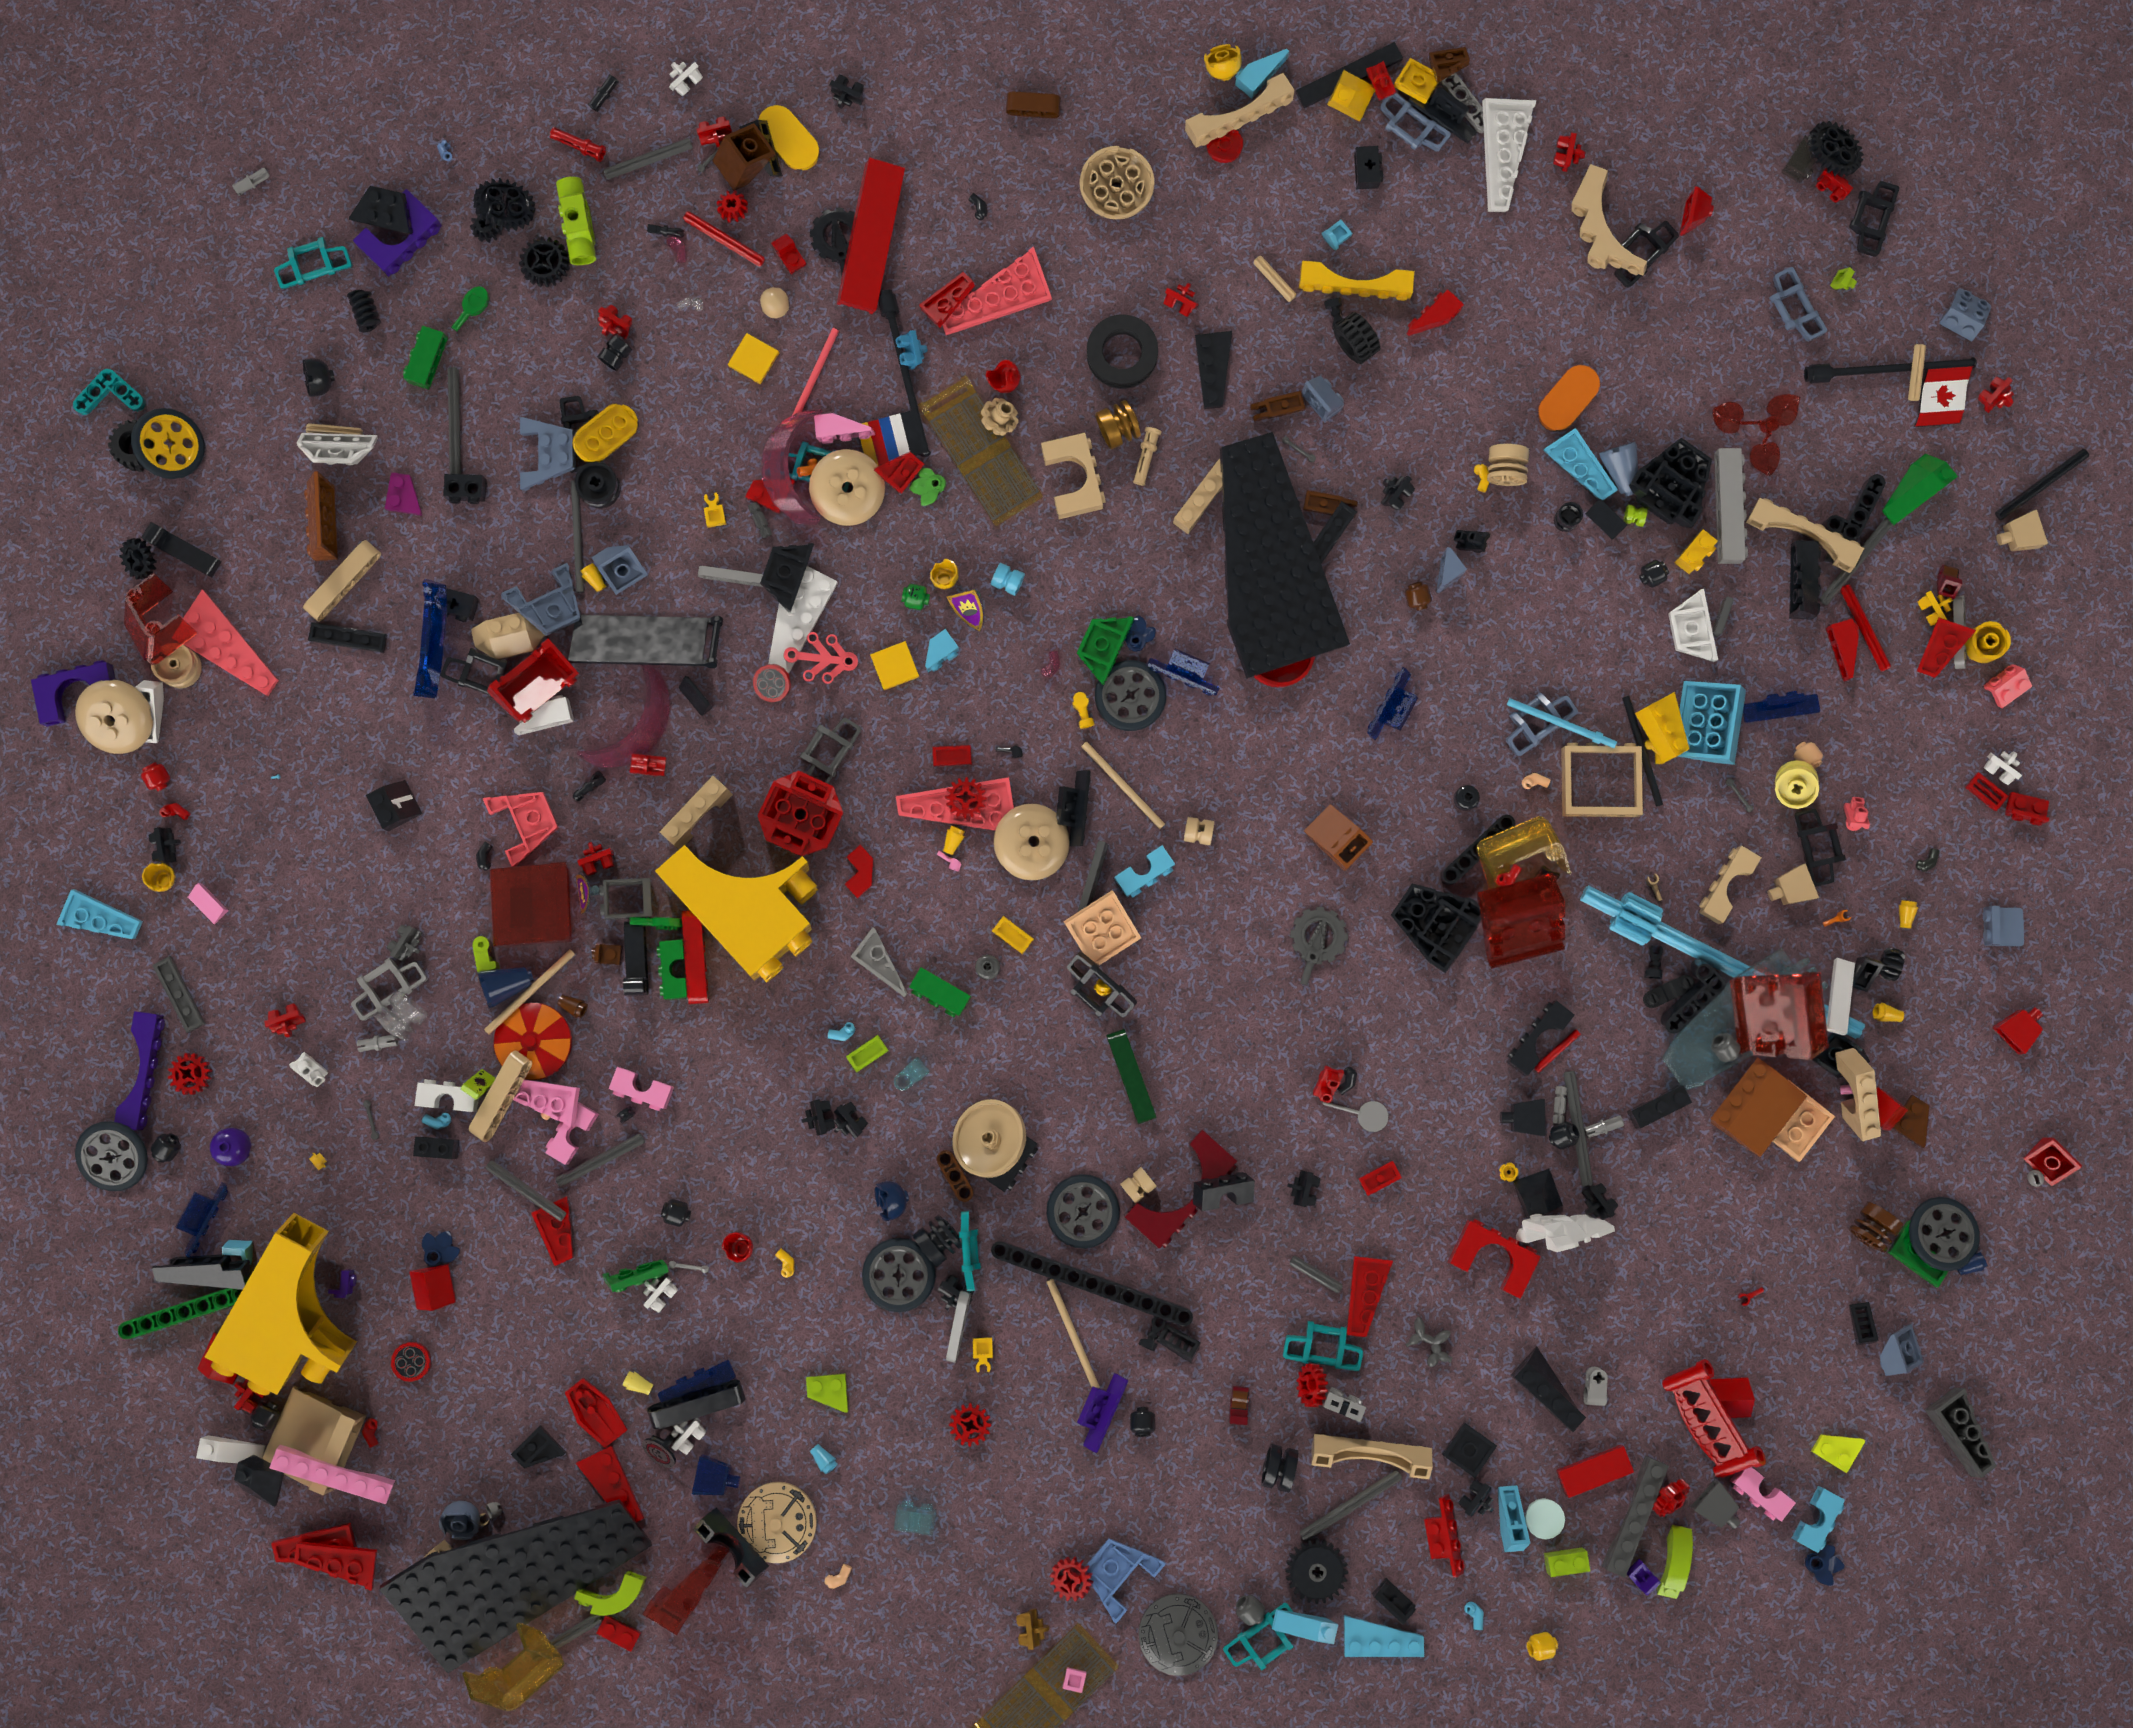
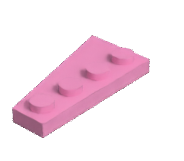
M524 1079L513 1100L522 1105L529 1106L537 1112L544 1113L550 1116V1118L561 1121L565 1125L575 1127L580 1088Z

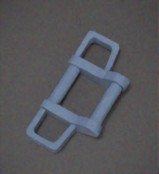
M1397 93L1385 98L1380 106V110L1390 119L1385 129L1389 132H1394L1410 144L1413 150L1418 149L1423 144L1434 151H1440L1450 138L1451 133L1438 125L1434 120H1429ZM1392 98L1403 106L1396 116L1385 107ZM1406 113L1426 126L1421 135L1416 139L1397 126ZM1433 129L1445 136L1438 145L1426 139Z
M1790 267L1777 273L1773 277L1777 293L1769 297L1771 303L1775 304L1785 323V329L1789 331L1797 328L1808 342L1824 335L1827 332V328L1821 320L1818 311L1814 310L1803 289L1805 287L1801 283L1795 269ZM1790 274L1795 286L1783 291L1779 278ZM1796 293L1807 315L1792 320L1782 300ZM1814 319L1820 332L1809 335L1802 325Z
M1539 692L1535 695V699L1527 704L1533 708L1540 704L1548 714L1561 718L1554 706L1565 700L1571 712L1563 720L1568 721L1578 713L1577 708L1568 696H1561L1555 701L1550 702ZM1519 710L1509 715L1518 728L1506 738V742L1516 756H1521L1531 748L1536 747L1539 741L1556 728L1561 727L1551 723L1534 735L1527 723L1522 719L1527 713ZM1522 731L1530 744L1518 751L1512 740Z

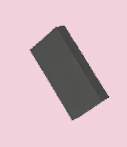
M1727 596L1722 600L1712 629L1714 637H1718L1723 633L1734 601L1731 597Z

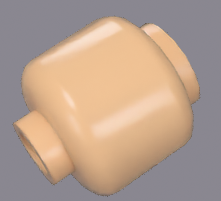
M1802 742L1795 748L1797 750L1794 753L1795 760L1805 761L1812 765L1814 769L1822 764L1823 754L1815 743L1810 742L1806 744V742Z

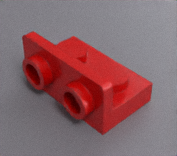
M2010 792L2005 815L2011 816V819L2015 821H2023L2024 819L2029 820L2032 825L2041 826L2043 823L2049 822L2050 819L2046 817L2049 801Z

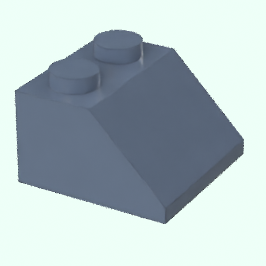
M1320 375L1304 384L1302 396L1325 423L1343 409L1344 400L1339 393H1335L1331 389V383Z

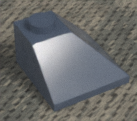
M629 545L607 547L591 557L616 595L648 575Z
M1912 1324L1893 1333L1880 1355V1365L1886 1376L1908 1373L1924 1362Z

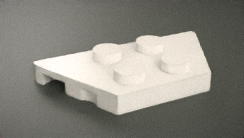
M1701 589L1668 613L1675 650L1715 662L1718 660L1705 592L1704 589Z

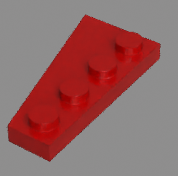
M1353 1257L1346 1335L1367 1337L1393 1260Z
M613 1445L576 1462V1465L606 1503L620 1499L636 1522L645 1518Z
M351 1523L283 1538L271 1543L276 1562H294L295 1547L298 1541L357 1547Z
M298 1541L295 1547L294 1563L317 1572L328 1573L331 1577H339L347 1580L348 1583L358 1584L372 1591L378 1550Z

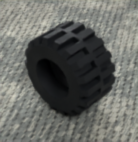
M1352 312L1333 327L1338 344L1345 354L1357 364H1363L1381 349L1378 336L1372 326L1364 317L1356 312Z
M127 420L124 425L122 423L118 424L119 428L117 430L115 428L112 430L114 434L109 436L111 440L108 443V447L111 448L109 452L117 462L127 469L143 472L144 467L138 462L136 456L129 454L128 451L133 427L137 420H132V422ZM144 440L146 448L152 449L154 447L152 440ZM157 455L156 460H161L162 457Z

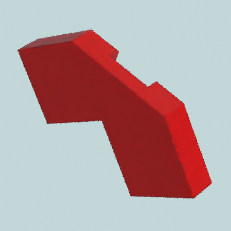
M861 844L846 857L858 870L845 883L857 899L872 886L874 861Z

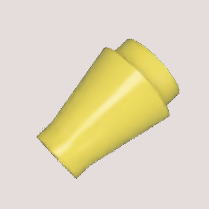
M629 1371L622 1386L626 1387L627 1390L649 1395L653 1384L635 1371L634 1373Z

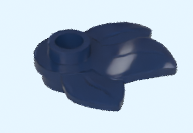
M1140 615L1134 617L1135 620L1125 639L1127 647L1134 652L1141 651L1146 643L1154 639L1156 629L1154 627H1146V622ZM1133 640H1139L1137 644L1133 643Z
M450 1231L441 1232L436 1237L426 1233L423 1237L424 1261L428 1266L434 1267L441 1265L442 1262H452L459 1255L460 1249L451 1246L452 1235ZM433 1253L438 1256L436 1261L431 1258Z
M1825 1545L1819 1553H1810L1805 1559L1806 1568L1814 1573L1816 1580L1828 1586L1834 1584L1832 1574L1845 1567L1843 1562L1834 1556L1835 1547L1832 1545ZM1814 1559L1818 1561L1816 1566L1812 1565V1560Z

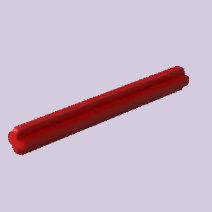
M690 211L685 213L683 217L685 222L759 267L763 265L765 259L762 255Z
M1851 585L1843 586L1840 591L1880 671L1889 669L1891 664Z

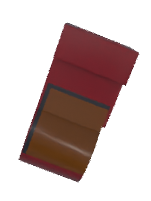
M1942 565L1937 576L1938 594L1955 599L1962 586V579H1959V569ZM1944 587L1949 589L1951 592L1945 591Z
M1232 1387L1229 1410L1230 1424L1247 1425L1249 1387Z

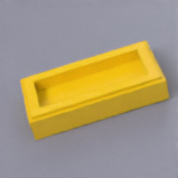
M1004 916L992 930L994 934L1022 955L1034 940Z

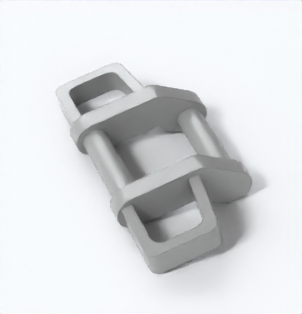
M389 957L384 960V964L364 977L362 975L358 977L357 982L365 992L352 1001L351 1006L360 1020L366 1021L375 1014L381 1013L386 1009L385 1007L406 993L410 994L415 988L426 982L428 977L420 964L412 962L399 968ZM416 967L421 975V979L410 985L403 972ZM390 969L402 988L381 1001L369 982ZM369 996L376 1009L364 1016L358 1007V1003Z

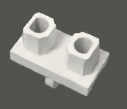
M673 62L671 64L673 71L669 75L674 78L678 74L679 77L670 84L669 88L672 91L676 90L681 96H684L690 90L684 82L688 77L696 85L703 78L697 69L699 66L696 62L684 72L682 71L686 67L684 62L680 65Z
M2003 751L2000 756L2005 761H2002L1990 752L1987 756L1989 760L1985 764L1984 769L1994 774L1999 767L2003 768L2005 771L1998 779L2007 785L2015 778L2019 780L2022 775L2009 766L2013 764L2017 767L2020 764L2015 759L2017 757L2016 752L2013 751L2007 754Z
M305 1052L296 1061L289 1064L295 1072L316 1087L325 1081L324 1077L328 1074L324 1067Z
M668 1276L658 1288L656 1287L660 1282L658 1278L652 1282L646 1280L644 1285L647 1288L643 1293L646 1296L651 1291L654 1293L643 1306L647 1309L651 1307L659 1313L666 1305L659 1298L661 1293L664 1292L668 1297L672 1298L678 1291L677 1287L672 1283L673 1279Z
M695 1418L686 1429L684 1427L688 1424V1421L672 1425L675 1429L671 1435L673 1437H676L679 1433L681 1435L674 1441L671 1448L675 1451L679 1449L687 1455L694 1447L687 1438L692 1434L696 1439L700 1440L706 1433V1430L700 1424L701 1420Z

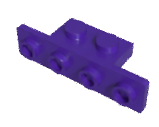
M1116 1373L1113 1374L1107 1391L1092 1387L1077 1421L1078 1424L1090 1428L1083 1446L1095 1453L1098 1452L1128 1383L1126 1378Z

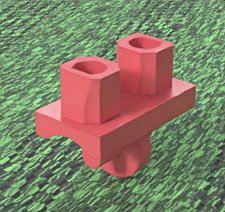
M1852 797L1850 803L1844 804L1843 808L1847 818L1845 824L1847 829L1851 831H1857L1861 827L1869 829L1868 810L1864 807V798Z

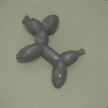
M1417 1317L1414 1321L1416 1333L1410 1337L1409 1342L1405 1344L1406 1347L1416 1345L1422 1340L1431 1344L1433 1353L1427 1358V1365L1429 1367L1436 1366L1439 1360L1451 1363L1453 1357H1449L1446 1352L1441 1351L1440 1345L1450 1337L1451 1332L1443 1330L1435 1337L1425 1333L1424 1321Z

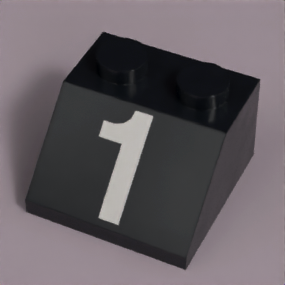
M406 780L382 786L366 795L382 829L386 831H391L423 814Z

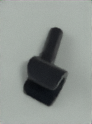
M1018 746L1011 748L996 747V752H1012V758L1023 756L1022 749Z

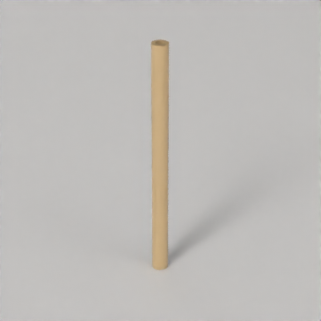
M1088 742L1081 746L1159 829L1165 825Z
M569 949L484 1030L490 1035L575 954Z
M1054 1279L1046 1281L1089 1383L1091 1387L1100 1388Z

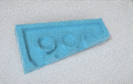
M1576 428L1543 450L1596 498L1603 501L1618 491Z
M72 889L56 925L136 939L143 921Z
M1344 1615L1345 1657H1424L1423 1635Z

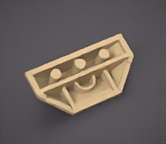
M520 613L486 620L471 629L475 648L498 660L533 652L545 637L541 631Z

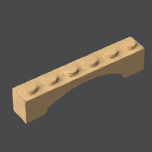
M1284 73L1267 80V86L1263 93L1245 107L1222 115L1208 116L1200 113L1186 120L1185 131L1196 148L1201 145H1207L1217 137L1221 138L1226 133L1234 129L1237 130L1250 121H1256L1266 113L1270 114L1275 109L1290 104L1293 101L1294 88Z
M1759 498L1746 522L1762 531L1769 527L1785 528L1806 535L1814 541H1819V545L1832 557L1834 561L1832 565L1848 573L1855 568L1864 550L1858 542L1849 541L1837 532H1830L1821 524L1809 522L1806 517L1802 515L1797 516L1786 507H1778L1766 498Z
M1314 1434L1311 1465L1331 1468L1332 1464L1343 1460L1369 1459L1396 1466L1409 1473L1410 1477L1430 1478L1433 1468L1432 1448Z

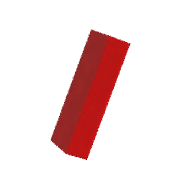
M1618 1445L1557 1469L1556 1472L1566 1497L1571 1498L1632 1474L1634 1470L1625 1447Z

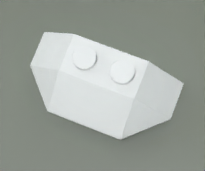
M301 433L297 446L314 463L354 465L358 464L373 449L378 437L377 435Z

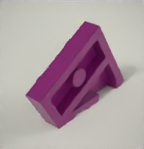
M391 472L384 508L386 511L422 516V510L420 509L410 475Z

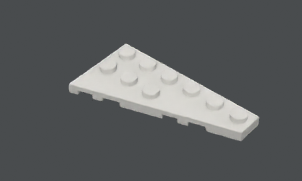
M1493 98L1482 100L1488 212H1506L1509 210L1514 190L1513 185L1518 174V165L1522 159L1528 136V126L1531 123L1532 111L1537 100Z
M809 566L806 567L791 613L787 612L779 603L768 664H777L790 673L794 663L786 662L783 654L789 647H794L798 652H801L807 641V635L812 632L838 584L836 580ZM790 651L788 653V656L790 658H794L795 653L793 651Z

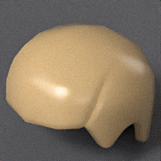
M772 287L762 293L760 298L761 307L764 314L768 317L779 318L784 316L789 310L788 296L781 288Z

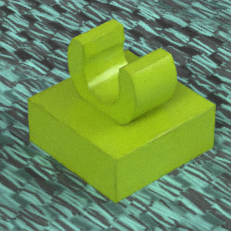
M1850 267L1838 270L1830 286L1835 290L1841 288L1848 290L1849 287L1853 289L1857 283L1852 278L1855 271Z

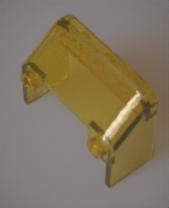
M1542 816L1535 817L1479 842L1477 852L1490 893L1501 903L1505 902L1500 886L1496 883V877L1499 874L1510 872V865L1543 851L1549 860L1556 861V864L1568 875L1572 873L1565 849L1546 818Z
M518 1623L516 1627L524 1649L502 1669L489 1667L479 1676L466 1671L462 1673L470 1700L504 1711H513L520 1707L563 1668V1657L541 1630Z

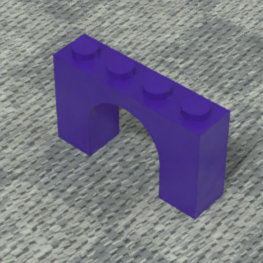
M407 189L402 193L406 195L407 209L410 214L408 219L411 222L413 235L409 234L407 239L400 244L387 245L379 241L365 228L353 239L357 247L388 277L391 274L397 273L400 266L405 261H409L418 248L424 247L427 240L431 236L436 235L442 226L439 220Z
M103 660L93 663L94 665H79L74 670H58L56 674H41L36 679H32L31 684L39 723L47 727L65 723L62 706V695L65 689L77 681H86L90 686L101 680H116L113 665Z

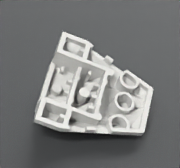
M1534 1214L1529 1219L1522 1221L1523 1228L1518 1230L1516 1240L1529 1243L1545 1238L1548 1250L1560 1252L1578 1247L1579 1241L1584 1240L1587 1243L1591 1241L1590 1237L1600 1238L1615 1231V1228L1607 1221L1595 1219L1589 1215H1573L1568 1217L1566 1215L1542 1216V1214Z

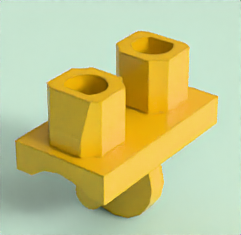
M1929 591L1925 593L1926 596L1917 601L1921 610L1930 606L1933 607L1935 612L1926 617L1928 623L1932 626L1936 625L1938 617L1947 620L1940 607L1943 606L1946 613L1951 611L1948 603L1953 600L1952 598L1946 600L1944 596L1938 595L1937 597L1941 602L1938 604L1933 593Z

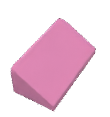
M197 883L188 896L213 924H216L229 911L201 883Z

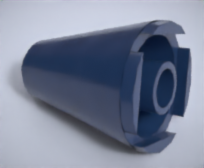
M526 967L477 972L488 1008L495 1007L531 986V981H534L531 970H526Z

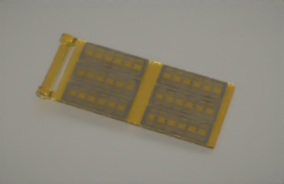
M966 375L961 377L960 381L931 399L918 404L920 410L995 526L1003 523L1043 497L1006 437L995 435L993 430L985 428L981 421L984 417L981 414L984 403ZM966 387L968 391L932 413L928 411L930 407L961 388Z
M1077 1623L970 1728H1058L1118 1669V1664L1081 1624ZM1067 1667L1086 1671L1082 1693L1062 1688Z

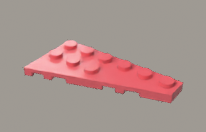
M1009 777L975 783V785L982 784L980 790L986 791L982 796L987 797V801H982L985 808L980 807L981 814L979 815L975 812L974 818L967 815V819H964L962 814L957 818L956 811L954 813L950 812L952 806L947 807L946 805L950 800L945 799L946 795H950L947 792V788L896 796L898 814L903 817L995 831L999 821L1014 808ZM963 786L958 788L955 791V793H959L963 789ZM970 787V791L973 794L979 795L973 787ZM965 794V796L961 797L960 799H963L964 803H967L968 799L971 798L968 796V794ZM954 802L955 806L962 810V805L959 802ZM973 803L969 810L973 809L978 803Z

